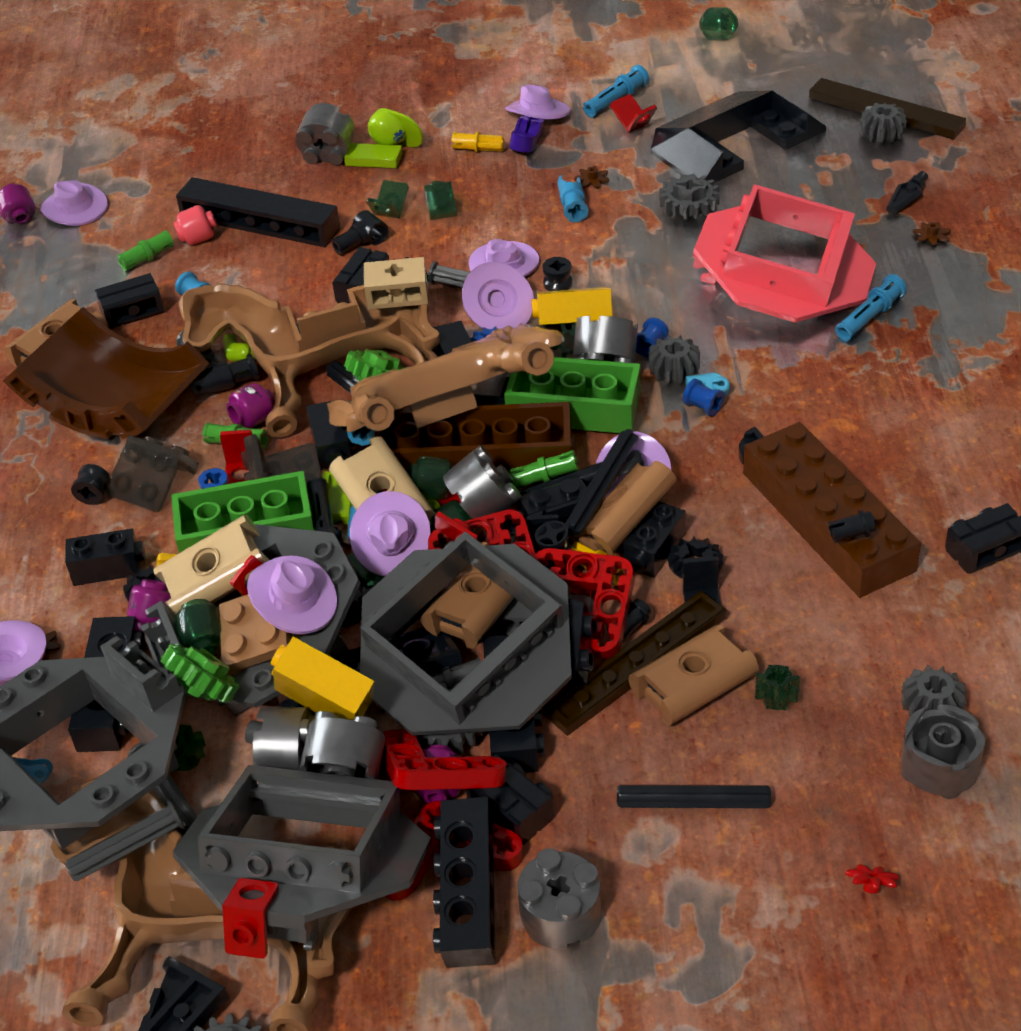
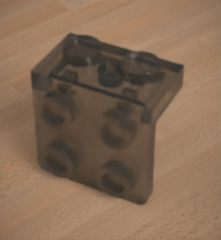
M256 434L244 437L246 450L241 452V457L245 469L249 470V472L244 473L246 481L304 471L306 484L313 478H323L314 443L304 444L265 456Z
M128 435L106 488V493L112 498L153 512H159L164 505L177 471L181 470L194 475L199 463L188 457L190 451L182 447L172 445L171 448L163 446V442L146 436L143 440Z

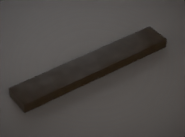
M820 78L809 90L810 99L859 113L865 112V108L873 106L874 103L884 104L886 102L889 105L896 104V107L904 109L907 120L906 126L950 139H955L966 124V118L824 78Z
M698 592L620 649L615 655L609 657L590 671L587 684L571 685L542 707L543 715L564 734L570 735L631 689L628 680L629 675L720 623L726 618V609L704 592Z

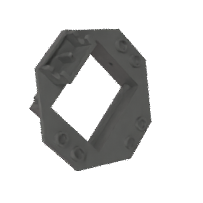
M254 524L260 534L254 538L257 548L269 560L290 555L310 559L326 571L334 584L337 595V608L333 619L324 628L306 634L299 638V640L331 658H335L349 650L339 630L361 583L335 534ZM235 590L182 622H178L172 616L162 601L146 609L145 612L148 618L159 617L157 621L141 626L146 634L145 638L154 661L167 673H174L166 669L165 665L160 662L170 643L173 645L178 644L183 648H190L191 645L197 649L203 648L219 660L202 619L218 611L219 604L243 595ZM271 660L253 665L234 676V681L239 683L240 688L230 703L227 701L223 703L219 699L214 700L211 698L210 700L217 701L219 706L226 704L233 714L237 715L249 707L257 708L281 693L274 690V678L271 675L274 666L271 665ZM184 689L186 696L194 697Z
M464 532L454 542L450 541L444 549L414 550L362 597L360 673L374 681L372 702L412 736L521 729L572 679L568 584L516 544L484 546L467 532ZM469 564H472L533 613L449 692L387 640L391 638L395 641L421 617L441 590Z
M115 636L100 646L104 657L40 660L1 685L0 831L43 829L63 850L92 828L100 827L165 781L167 775L179 768L174 750L177 749L175 741L186 694L183 685L177 681L176 676L172 673H167L141 649L139 650L138 644L134 640L126 645L124 651L119 653L118 649L123 644V641L118 636ZM96 700L141 741L144 746L59 804L12 755Z
M248 765L220 805L204 809L200 812L174 848L173 858L221 910L222 915V905L239 878L277 882L279 891L266 911L267 938L304 943V950L313 951L319 940V918L410 888L431 845V837L400 812V788L395 787L392 781ZM252 814L366 828L354 851L238 837ZM250 890L241 894V897L257 899L262 897L264 893L258 890Z

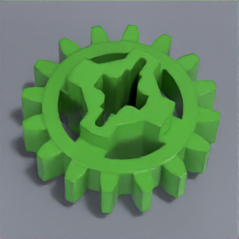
M365 349L364 352L350 350L344 364L346 370L353 372L352 375L356 376V379L359 381L392 369L401 370L407 368L403 367L400 359L378 349Z
M170 643L161 657L160 662L165 665L164 667L174 672L173 675L176 676L177 681L183 685L187 693L196 698L203 697L207 700L211 698L214 700L219 699L223 703L226 701L230 703L240 688L239 683L234 681L235 678L227 674L229 670L228 665L222 663L212 653L203 648L197 649L192 645L190 648H183L178 644L173 645Z

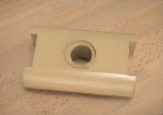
M382 437L369 439L371 446L348 459L343 460L339 456L331 463L329 471L356 510L366 499L377 494L378 490L387 489V491L401 492L417 501L424 509L429 523L434 518L435 512Z
M246 514L154 568V574L167 585L171 599L165 603L172 616L178 622L186 620L235 591L236 589L230 584V581L249 556L253 555L262 563L269 561L257 548L254 538L260 534ZM253 570L246 575L244 584H247L249 575Z

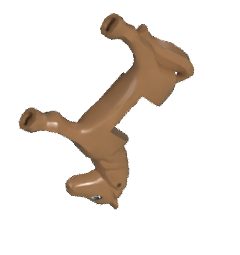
M218 283L215 286L204 285L189 289L181 296L178 304L181 317L185 321L183 341L184 343L189 341L201 353L209 349L214 341L228 328L250 346L256 361L269 375L274 386L276 404L267 415L265 424L267 432L272 437L277 438L289 436L297 428L298 421L295 413L301 408V395L294 386L297 375L345 358L350 350L364 352L365 349L377 350L388 348L405 355L416 365L437 358L438 356L432 349L440 343L438 330L433 328L428 322L427 304L368 310L364 285L347 289L349 304L341 302L331 309L320 312L309 311L304 316L298 317L299 331L289 306L280 307L277 300H269L265 295L255 292L250 288H243L240 285Z
M520 323L515 328L508 325L494 330L485 338L452 349L451 353L401 370L392 369L382 374L361 379L351 387L352 400L343 401L337 399L327 403L329 423L334 426L347 427V432L358 430L364 426L375 431H381L388 428L394 420V410L409 405L416 428H420L477 408L478 406L471 387L472 384L506 372L525 371L535 376L545 374L554 362V353L550 347L561 344L565 341V338L557 330H547L531 324Z
M97 778L84 783L82 786H80L78 791L83 789L85 786H87ZM149 791L100 827L92 828L63 850L52 841V852L59 862L65 865L67 859L166 806L162 803L160 796ZM177 828L119 859V869L114 882V911L118 922L115 941L106 963L95 978L69 995L62 1014L68 1021L85 1027H95L102 1024L107 1013L108 1003L129 993L131 976L140 955L151 945L224 939L221 910L173 858V850L182 839V833L177 831ZM333 845V846H327V847H326V848H334V849L348 850V849H347L346 847H344V846H342L341 848H338V847H336L335 845ZM351 908L318 919L319 940L313 951L304 950V943L267 938V945L277 949L287 961L292 978L287 1000L272 1014L269 1025L270 1031L312 1030V1014L319 1003V979L331 976L334 971L332 937L336 929L346 919Z

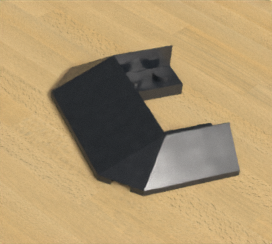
M773 90L738 91L657 127L651 146V154L680 175L684 174L687 177V175L693 173L697 178L704 175L706 176V181L713 179L715 183L744 169V160L719 144V141L751 127L786 150L825 132L826 126Z

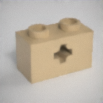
M424 257L365 262L364 290L368 310L428 304Z

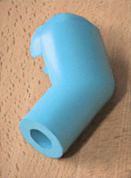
M715 372L685 376L686 386L692 379L696 378L702 381V385L712 390L720 389L724 391L725 395L730 391L729 380Z

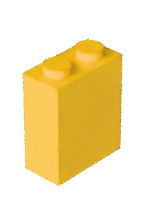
M609 287L536 292L537 299H531L533 319L538 318L539 325L572 323L582 316H590V321L599 320L600 316L613 317L611 289Z
M292 637L287 646L281 644L271 660V665L274 666L271 673L274 678V690L305 707H309L314 712L327 711L336 714L339 718L354 720L356 716H364L372 702L374 681L295 637Z

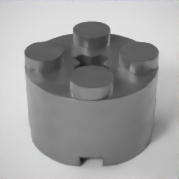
M318 103L311 106L310 110L305 113L295 139L296 145L307 163L316 164L319 161L340 165L343 162L355 133V125L347 113L344 115L338 111L339 107L328 103Z
M590 316L577 318L573 358L635 363L638 324L633 325L631 320L612 316H600L599 320L595 322H590Z
M482 445L470 452L443 476V480L451 494L457 493L462 501L460 503L461 507L473 519L508 510L522 498L520 492L511 483L513 478L502 465L496 468L492 463V456Z
M947 704L937 705V709L925 711L924 707L914 712L905 726L901 753V772L903 778L926 792L940 795L946 799L957 798L961 792L971 787L978 777L985 746L984 733L982 735L976 718L959 707Z
M262 707L256 718L263 719L262 729L254 730L253 765L299 770L309 723L315 719L316 712H312L309 707Z
M316 712L315 719L309 723L299 770L378 780L386 737L381 731L376 729L377 722L372 718L356 716L354 720L339 718L331 712Z
M552 848L541 850L536 858L524 867L518 879L517 891L520 917L527 934L538 944L553 949L568 948L567 944L579 940L582 943L588 940L599 926L601 920V898L598 871L595 865L579 855L557 851Z

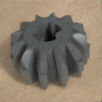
M886 102L884 104L874 103L873 106H867L860 118L863 137L870 138L871 142L879 141L881 144L883 142L893 143L894 140L901 139L907 124L904 109L896 107V104H886Z
M668 335L666 340L657 339L656 345L650 346L648 360L650 374L655 375L656 381L666 380L667 385L671 382H677L681 385L682 380H685V376L698 374L700 369L699 346L693 345L692 339L683 340L681 335L677 338H672Z
M928 664L923 671L913 669L910 678H906L902 685L901 703L903 710L909 711V716L924 707L925 711L937 709V705L945 704L965 710V683L959 682L957 673L947 674L944 665L939 670H933Z

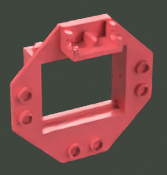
M755 184L750 195L744 194L741 206L707 215L692 255L695 258L693 268H706L709 273L702 274L700 280L715 285L717 281L736 305L795 323L862 304L867 298L876 262L849 234L855 213ZM750 217L828 239L817 275L738 252Z

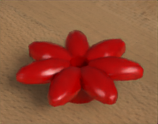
M859 864L856 869H848L845 872V875L853 877V884H864L863 890L871 894L879 893L881 885L897 888L895 881L899 880V876L896 873L884 872V868L881 866L874 867L871 871L867 866Z

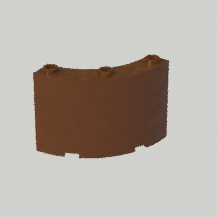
M82 307L13 370L3 382L32 407L37 404L50 412V419L67 428L92 437L109 439L112 435H118L121 439H125L144 432L209 363L189 341L173 348H153L140 345L113 332Z

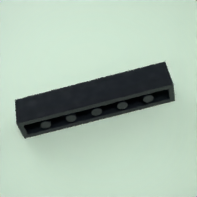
M194 177L176 194L180 212L200 205L206 212L212 211L218 226L325 248L340 230L338 210L335 205Z

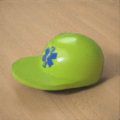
M381 108L368 121V132L376 144H402L408 147H418L423 142V133L418 124L402 113Z

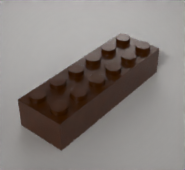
M569 402L483 405L420 428H416L411 409L394 410V420L390 426L384 430L375 431L374 437H382L412 480L443 479V476L452 467L480 445L492 456V463L496 468L502 465L510 473V469L536 462L539 457H554L571 450Z
M801 422L744 445L743 474L859 598L917 572L921 542ZM860 509L864 512L870 511L872 513L876 531L870 532L869 537H865L863 534L833 543L828 528V521L856 515Z

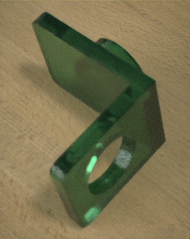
M384 180L378 199L367 198L366 203L374 215L400 219L409 186L407 183Z

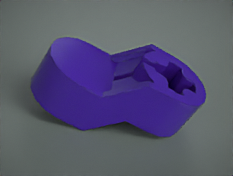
M528 116L519 117L515 130L511 132L509 148L520 152L534 151L539 137L542 136L544 119Z

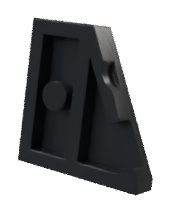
M168 956L163 964V969L166 972L160 988H154L149 1001L150 1009L143 1017L138 1031H194L196 1026L202 1028L209 1021V1018L226 1002L229 995L222 985Z

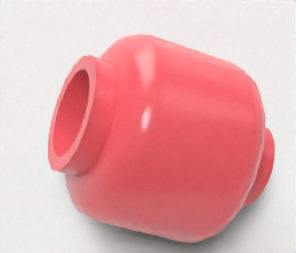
M200 205L179 212L177 214V221L173 222L181 242L186 241L191 246L213 238V227L217 226L212 211L206 212Z

